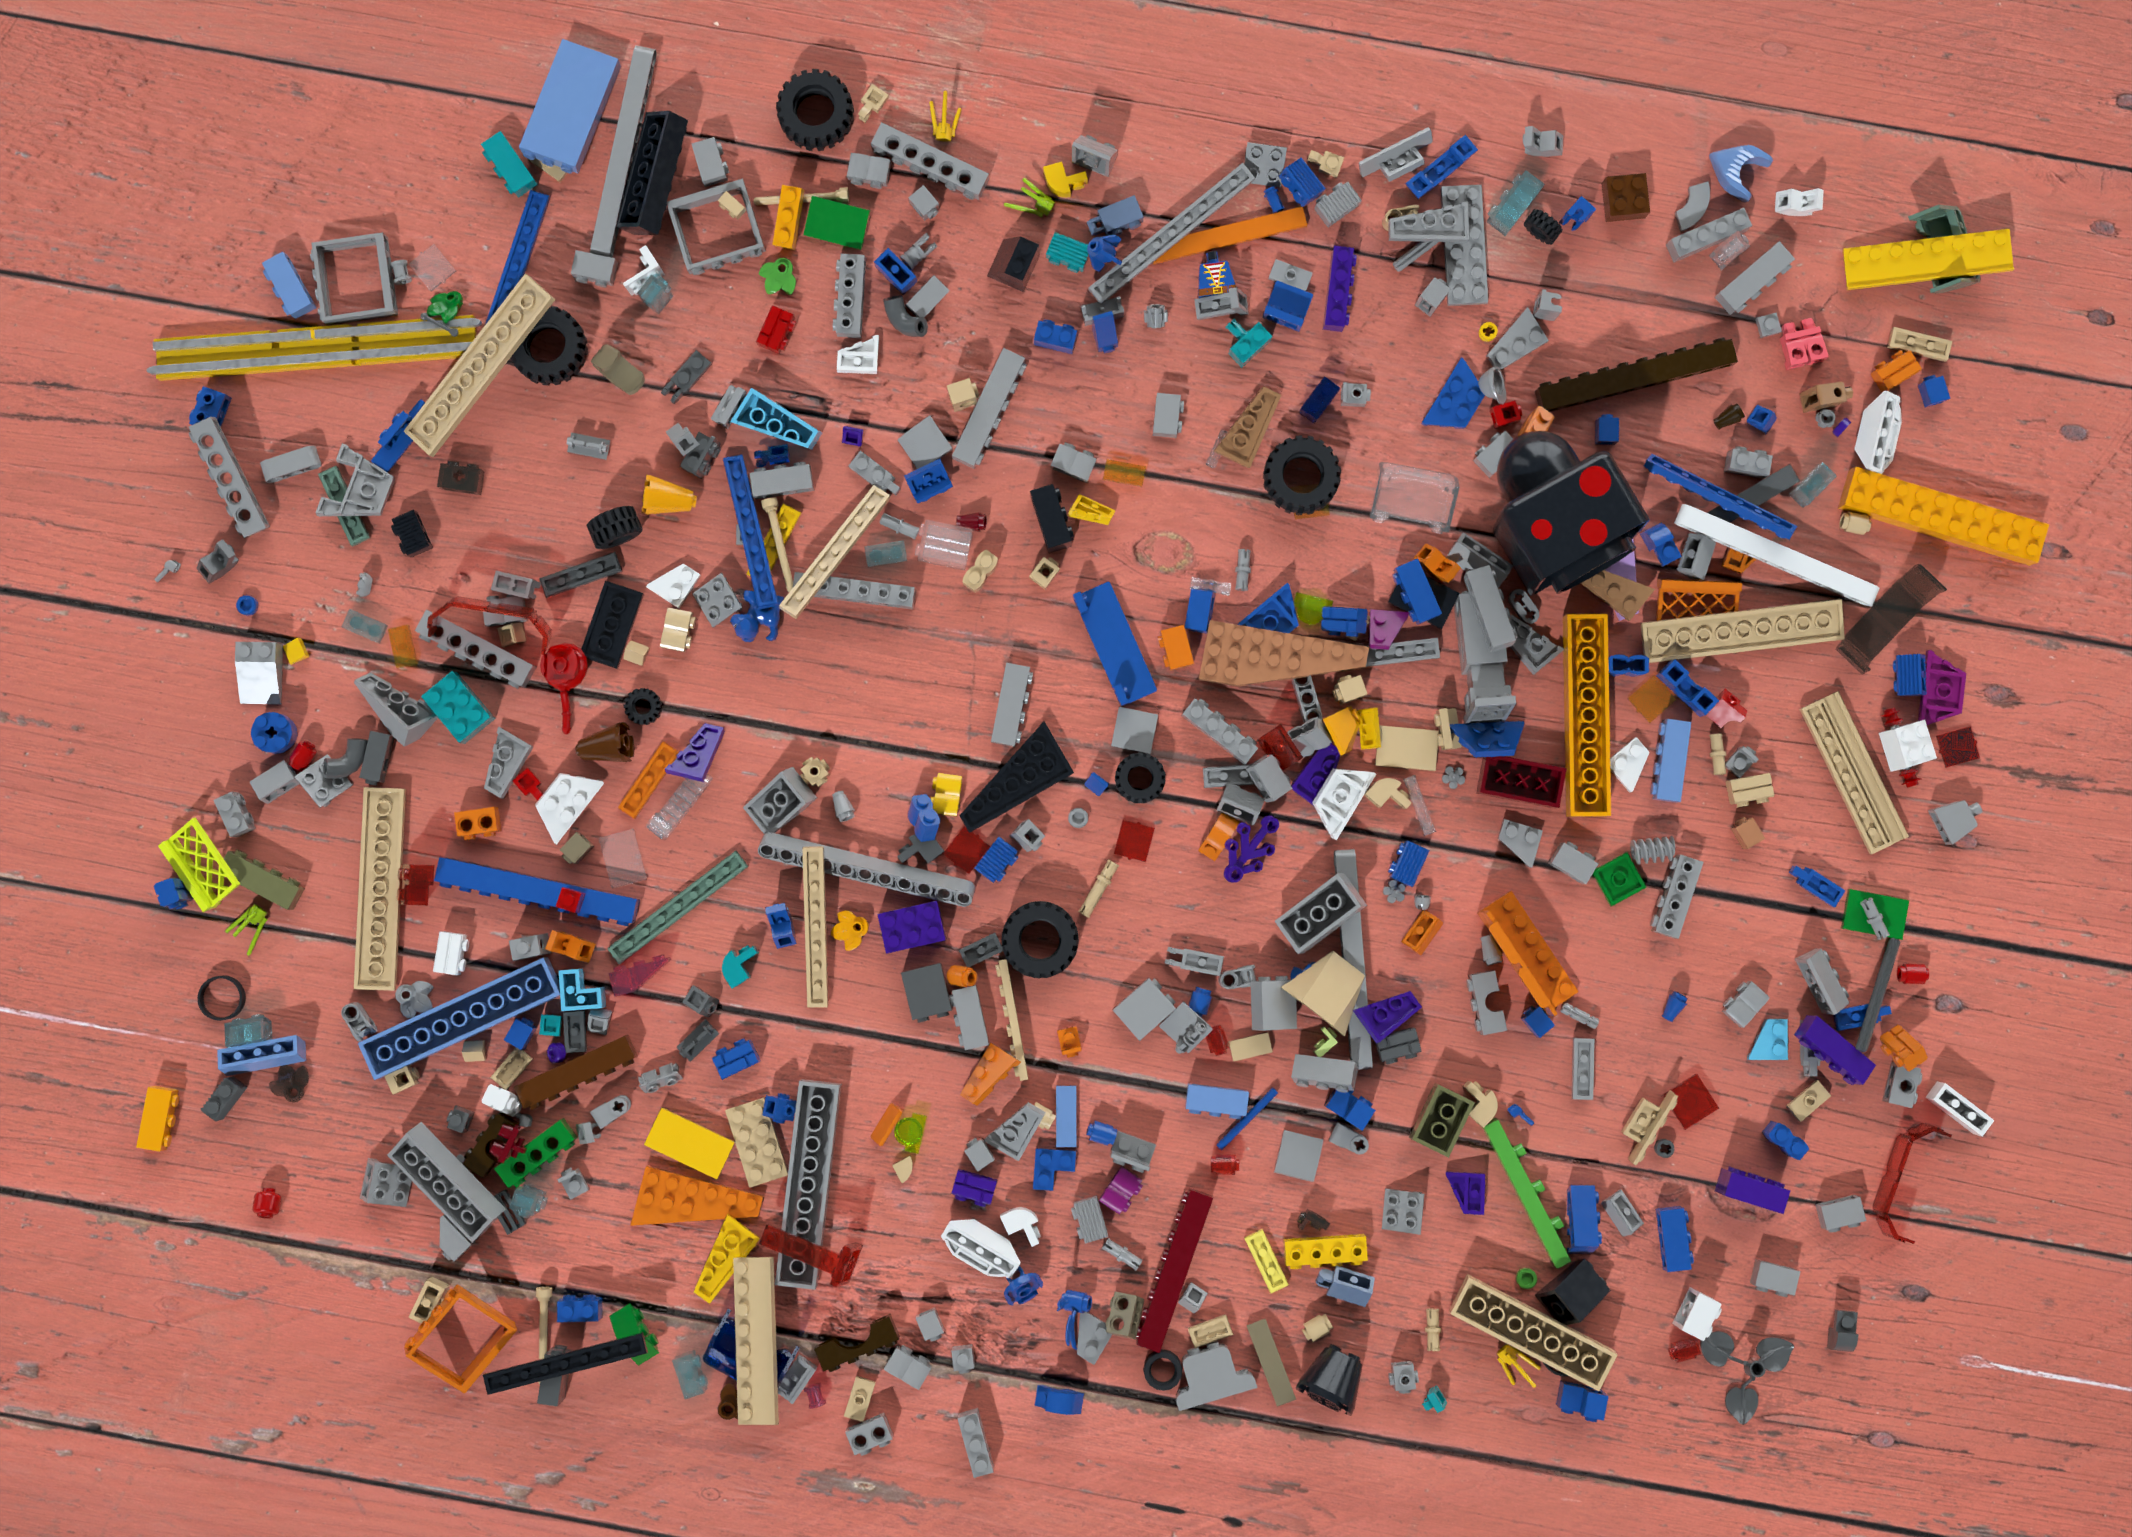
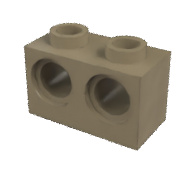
M1115 1292L1110 1302L1111 1311L1110 1316L1106 1320V1332L1114 1336L1136 1340L1144 1299L1136 1295ZM1128 1301L1127 1308L1123 1309V1304ZM1123 1321L1124 1326L1119 1330V1324Z

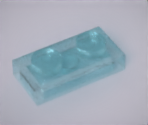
M904 540L865 546L868 567L908 561Z
M349 609L341 627L380 644L388 625Z

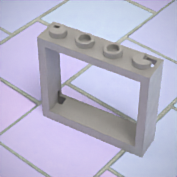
M743 178L667 201L668 210L689 274L700 275L707 269H719L729 262L732 264L743 261V258L749 256L755 258L761 256L762 252L766 251ZM725 191L731 196L742 194L757 244L693 264L677 213L718 201Z
M383 232L311 243L310 257L314 261L315 266L312 274L314 280L317 281L315 295L320 303L318 313L322 322L326 325H334L398 315L393 271L390 267L388 237ZM376 245L385 308L332 316L324 253Z

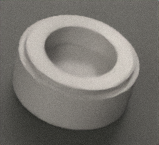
M1082 808L1073 809L1068 816L1069 823L1075 828L1084 827L1088 822L1087 812Z

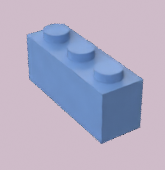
M282 251L262 262L265 268L263 273L268 281H272L274 285L272 290L277 298L281 297L284 303L281 306L287 315L297 319L317 308L287 254Z
M1188 1083L1185 1109H1189V1113L1201 1114V1111L1209 1112L1210 1116L1221 1117V1113L1229 1114V1118L1241 1119V1116L1247 1115L1249 1091Z

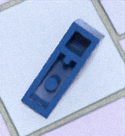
M1110 311L1093 316L1092 332L1098 352L1110 353L1118 347V339L1113 312Z

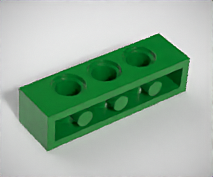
M563 1118L524 1147L527 1148L526 1153L519 1152L516 1158L510 1156L504 1163H501L494 1169L508 1188L512 1186L517 1188L526 1181L524 1177L531 1173L533 1176L542 1170L541 1165L547 1161L550 1164L557 1159L559 1151L564 1149L566 1152L575 1145L573 1141L578 1137ZM551 1137L558 1140L557 1148H553L550 1145ZM535 1149L542 1153L540 1160L535 1159L533 1156ZM518 1162L525 1164L524 1172H520L517 1169Z

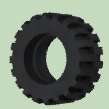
M812 69V73H807V70L801 71L802 75L797 77L794 74L791 76L792 81L790 83L786 81L782 85L784 90L778 93L779 101L776 102L779 123L790 141H794L796 146L800 148L805 146L806 150L813 151V148H817L818 151H824L825 146H829L831 149L835 147L834 143L836 141L841 143L844 140L843 135L848 134L851 130L850 124H853L854 107L846 85L841 83L840 78L836 75L832 77L828 71L824 70L823 73H819V69ZM812 95L825 96L834 105V112L830 119L817 126L806 125L797 116L799 104L805 98Z
M551 306L510 359L513 361L514 366L532 382L541 383L545 386H549L550 383L560 385L562 380L566 382L571 380L570 376L573 373L577 375L580 372L578 369L580 365L584 366L586 361L584 355L588 354V348L586 347L588 343L587 337L574 317L565 310ZM545 329L559 330L565 337V348L562 354L556 360L549 363L536 361L530 353L533 338Z
M1302 435L1296 436L1294 439H1285L1282 444L1279 443L1267 459L1263 472L1264 488L1268 492L1267 496L1269 499L1275 502V506L1285 509L1284 512L1286 513L1294 512L1296 515H1302L1303 513L1313 514L1314 511H1320L1326 504H1329L1337 492L1341 481V466L1338 465L1339 459L1337 455H1333V449L1330 446L1326 447L1324 441L1320 439L1319 441L1313 440L1314 437L1312 436L1302 438ZM1295 458H1306L1317 465L1321 478L1316 489L1303 494L1294 492L1285 484L1283 471L1289 461Z
M1045 901L1030 902L1016 909L1006 921L1001 939L1003 952L1013 968L1025 976L1038 979L1052 977L1066 969L1074 959L1079 943L1077 927L1072 917L1060 906ZM1038 920L1051 923L1059 934L1057 950L1051 956L1044 959L1029 956L1021 944V935L1025 927Z

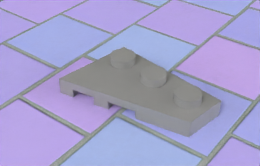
M1528 307L1487 354L1486 357L1493 367H1499L1502 370L1549 341Z
M1028 1102L984 1139V1142L1019 1161L1046 1112Z

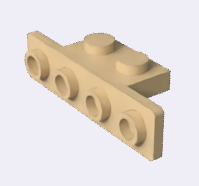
M1669 1090L1659 1107L1641 1098L1621 1132L1624 1135L1637 1141L1636 1146L1628 1157L1632 1164L1637 1165L1638 1162L1644 1159L1647 1147L1655 1141L1656 1133L1666 1123V1116L1669 1111L1675 1108L1678 1096L1671 1090Z

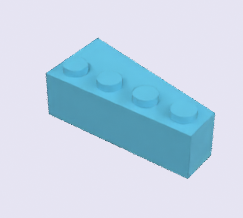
M753 388L750 389L730 421L811 450L822 435L821 431Z

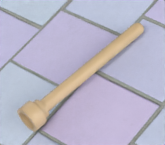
M843 187L836 190V192L804 194L803 202H811V197L816 196L848 204L849 190L848 187ZM780 196L756 197L753 202L755 205L779 204Z
M776 497L764 499L761 501L762 508L769 515L786 588L790 592L793 588V579L776 514L777 507L779 506Z
M552 1287L536 1288V1297L540 1301L539 1359L544 1358V1354L547 1352L548 1301L552 1297Z

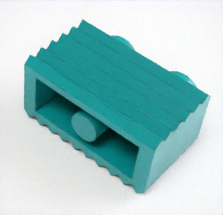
M1054 232L1046 252V258L1054 265L1059 266L1061 263L1067 266V269L1072 272H1083L1089 258L1087 252L1088 244Z

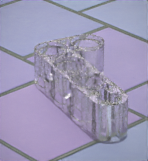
M707 774L704 782L685 778L661 811L655 813L645 827L660 839L666 840L709 786L713 777Z

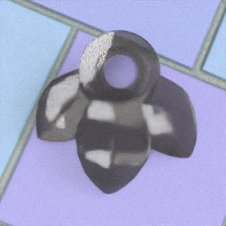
M288 1065L280 1066L278 1080L269 1083L272 1093L276 1096H284L287 1101L292 1103L300 1101L304 1096V1087L309 1082L308 1071L305 1066H301L296 1071ZM293 1088L297 1090L296 1096L292 1095Z

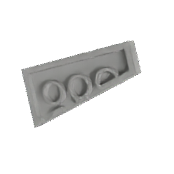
M1468 201L1454 206H1445L1441 209H1431L1419 214L1414 213L1389 219V241L1468 242Z

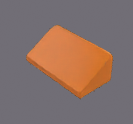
M1423 910L1401 942L1421 956L1442 927L1443 922L1430 912Z
M893 1103L889 1104L871 1134V1139L879 1146H883L904 1112L903 1109Z

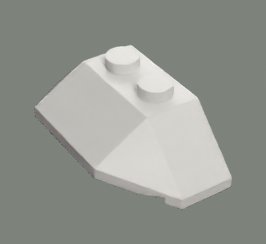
M1883 391L1863 411L1855 445V451L1865 468L1882 474L1893 461L1902 424L1901 408L1899 405L1900 397L1889 391Z
M975 1219L950 1221L941 1235L953 1256L987 1276L1011 1278L1021 1263L1008 1239Z

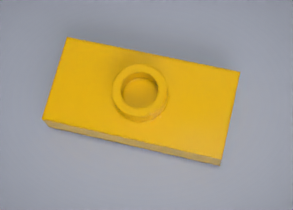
M1378 708L1358 710L1361 718L1359 720L1361 750L1381 748Z

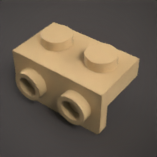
M1456 708L1437 710L1436 714H1434V722L1439 730V734H1437L1438 746H1441V750L1461 748L1462 745L1459 743V737L1454 733L1451 734L1450 724H1458Z

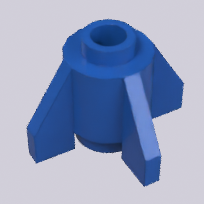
M1113 234L1095 237L1089 242L1087 252L1094 270L1100 272L1106 262L1113 261L1118 265L1122 264V261L1115 257L1116 250L1114 248L1121 241L1119 236Z

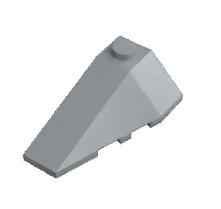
M368 673L354 681L389 733L404 747L419 740L438 719L426 702L420 699L419 701L409 697V693L404 690L400 692L392 688L391 683L372 673Z

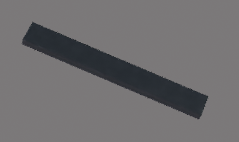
M642 1332L483 1374L487 1395L647 1354L648 1350Z

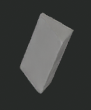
M1622 1189L1601 1202V1205L1622 1236L1633 1234L1644 1224Z

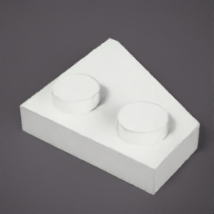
M879 335L872 336V339L863 343L860 341L852 347L839 350L837 373L877 374Z
M682 564L647 584L646 587L677 608H680L701 575L687 565Z

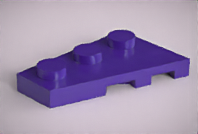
M1330 743L1328 747L1316 750L1291 784L1293 788L1291 790L1311 805H1313L1312 802L1332 769L1337 768L1341 756L1337 747Z

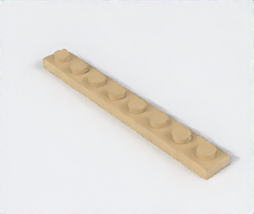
M875 485L872 486L779 605L781 610L795 619L798 618L890 500L888 493Z
M808 846L802 848L807 1007H828L824 846Z

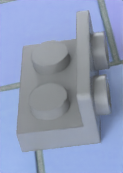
M730 385L713 413L711 420L729 429L732 423L730 421L747 395L746 391L740 387L736 388Z

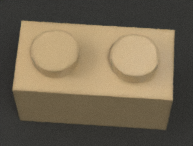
M727 191L718 199L719 206L723 210L726 209L733 219H739L746 211L745 207Z

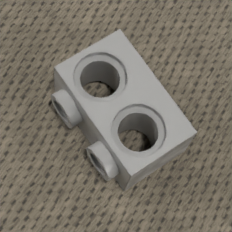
M885 1413L851 1426L845 1432L854 1455L859 1453L861 1456L868 1454L872 1451L871 1448L878 1445L880 1448L890 1444V1440L893 1439V1432ZM881 1427L885 1430V1434L878 1436L875 1434L874 1429ZM858 1435H862L866 1438V1443L859 1444L855 1438Z

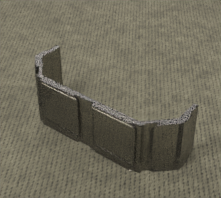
M1921 564L1915 565L1898 579L1869 611L1861 617L1845 634V639L1841 640L1835 650L1861 674L1869 672L1871 670L1868 667L1880 651L1923 606L1939 593L1945 592L1947 588Z

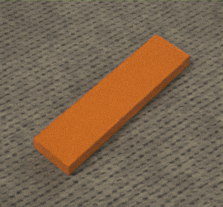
M663 741L618 808L633 819H636L666 775L665 768L677 759L676 756L679 751Z

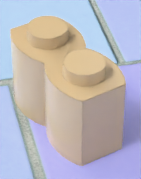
M988 550L981 552L975 561V566L965 573L963 585L974 593L981 590L987 577L996 570L998 558Z
M673 608L667 609L660 644L661 648L686 652L687 648L690 649L692 637H689L690 629H694L696 617H693L692 612Z

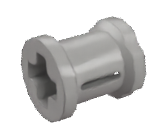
M397 260L390 263L395 277V285L407 284L412 281L407 270V260Z

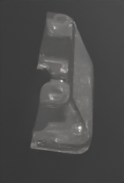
M1381 462L1377 471L1370 518L1380 523L1389 520V517L1428 524L1432 532L1443 534V532L1449 533L1460 488L1458 478L1447 473Z

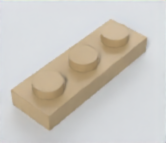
M1893 327L1887 348L1902 350L1903 352L1910 350L1915 355L1946 362L1949 358L1952 341Z

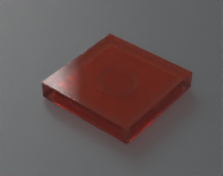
M1282 724L1257 739L1266 755L1272 754L1280 762L1279 767L1282 771L1303 758Z
M1698 1074L1692 1075L1670 1089L1678 1096L1677 1104L1672 1112L1684 1130L1719 1109ZM1667 1091L1666 1093H1664V1094L1662 1095L1663 1098L1666 1097V1095H1667V1093H1668L1669 1091Z

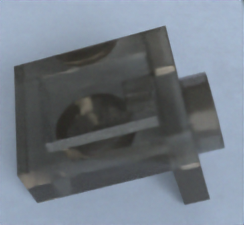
M1308 1208L1306 1212L1302 1211L1297 1219L1299 1223L1298 1228L1301 1230L1304 1229L1308 1220L1311 1221L1309 1225L1319 1231L1321 1228L1327 1230L1330 1225L1327 1219Z

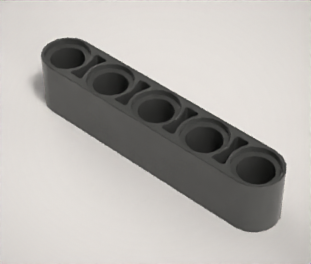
M1789 464L1736 496L1759 506L1800 482V479ZM1720 505L1708 512V514L1729 523L1739 518L1737 513L1724 510Z

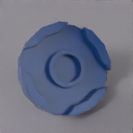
M1018 1266L1016 1271L1020 1272V1276L1017 1279L1006 1278L1009 1285L1004 1291V1298L1008 1304L1013 1306L1014 1302H1018L1021 1305L1030 1301L1038 1294L1037 1289L1043 1287V1281L1037 1273L1025 1274L1023 1269Z

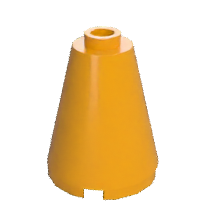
M646 474L641 514L691 511L692 507H696L697 496L693 495L692 490Z

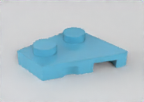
M1765 1019L1761 1032L1757 1035L1754 1041L1755 1044L1747 1055V1060H1788V1019Z

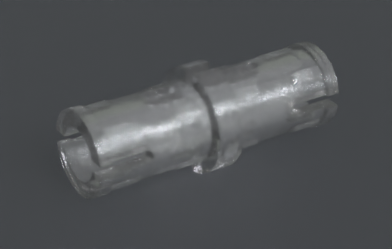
M1192 577L1190 589L1211 591L1229 596L1231 583L1214 581L1212 578L1207 580Z

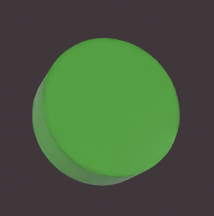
M1522 1268L1516 1274V1282L1520 1287L1530 1289L1536 1285L1537 1275L1530 1268Z

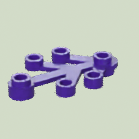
M1265 816L1261 820L1262 827L1250 843V826L1244 822L1237 826V832L1241 834V856L1238 860V842L1233 839H1228L1225 842V849L1229 851V865L1224 870V878L1228 882H1238L1242 879L1243 874L1253 871L1260 872L1262 870L1263 863L1253 858L1264 855L1271 856L1275 852V847L1266 842L1261 848H1256L1267 833H1274L1278 830V819L1273 816ZM1252 859L1250 864L1244 865L1247 860Z

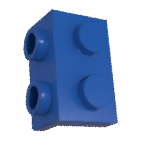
M940 459L904 475L917 503L927 501L931 497L944 493L953 487Z

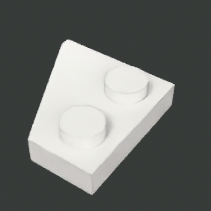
M1637 737L1610 758L1611 772L1629 793L1634 790L1650 753Z

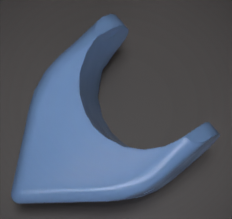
M1752 145L1737 146L1709 154V159L1722 188L1742 202H1748L1752 195L1741 183V167L1746 164L1769 167L1773 162L1769 154Z

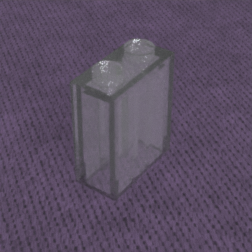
M925 520V524H921L919 536H922L921 544L917 543L915 550L918 561L965 571L973 529Z

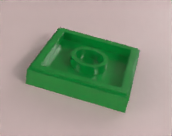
M1628 852L1597 867L1593 872V876L1610 907L1647 888Z

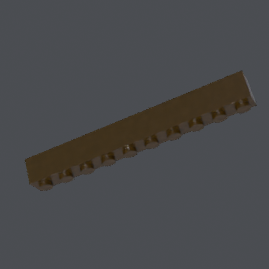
M1725 337L1713 340L1712 344L1706 345L1705 342L1696 344L1693 349L1687 350L1686 347L1674 350L1675 353L1667 355V352L1655 355L1653 359L1648 360V357L1637 359L1636 363L1633 364L1623 362L1616 365L1617 368L1614 369L1604 367L1598 369V373L1590 374V372L1578 374V378L1564 377L1554 384H1551V381L1539 384L1540 387L1535 390L1538 406H1542L1548 412L1730 367L1738 362L1732 339L1725 340Z

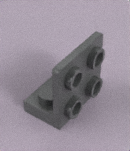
M698 432L695 439L700 445L686 454L680 468L702 479L704 475L707 476L712 467L710 463L713 458L718 457L721 451V444L716 437L711 436L710 438Z

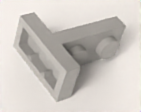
M1237 287L1230 288L1229 293L1194 299L1198 320L1238 313L1241 316L1249 314L1247 296Z

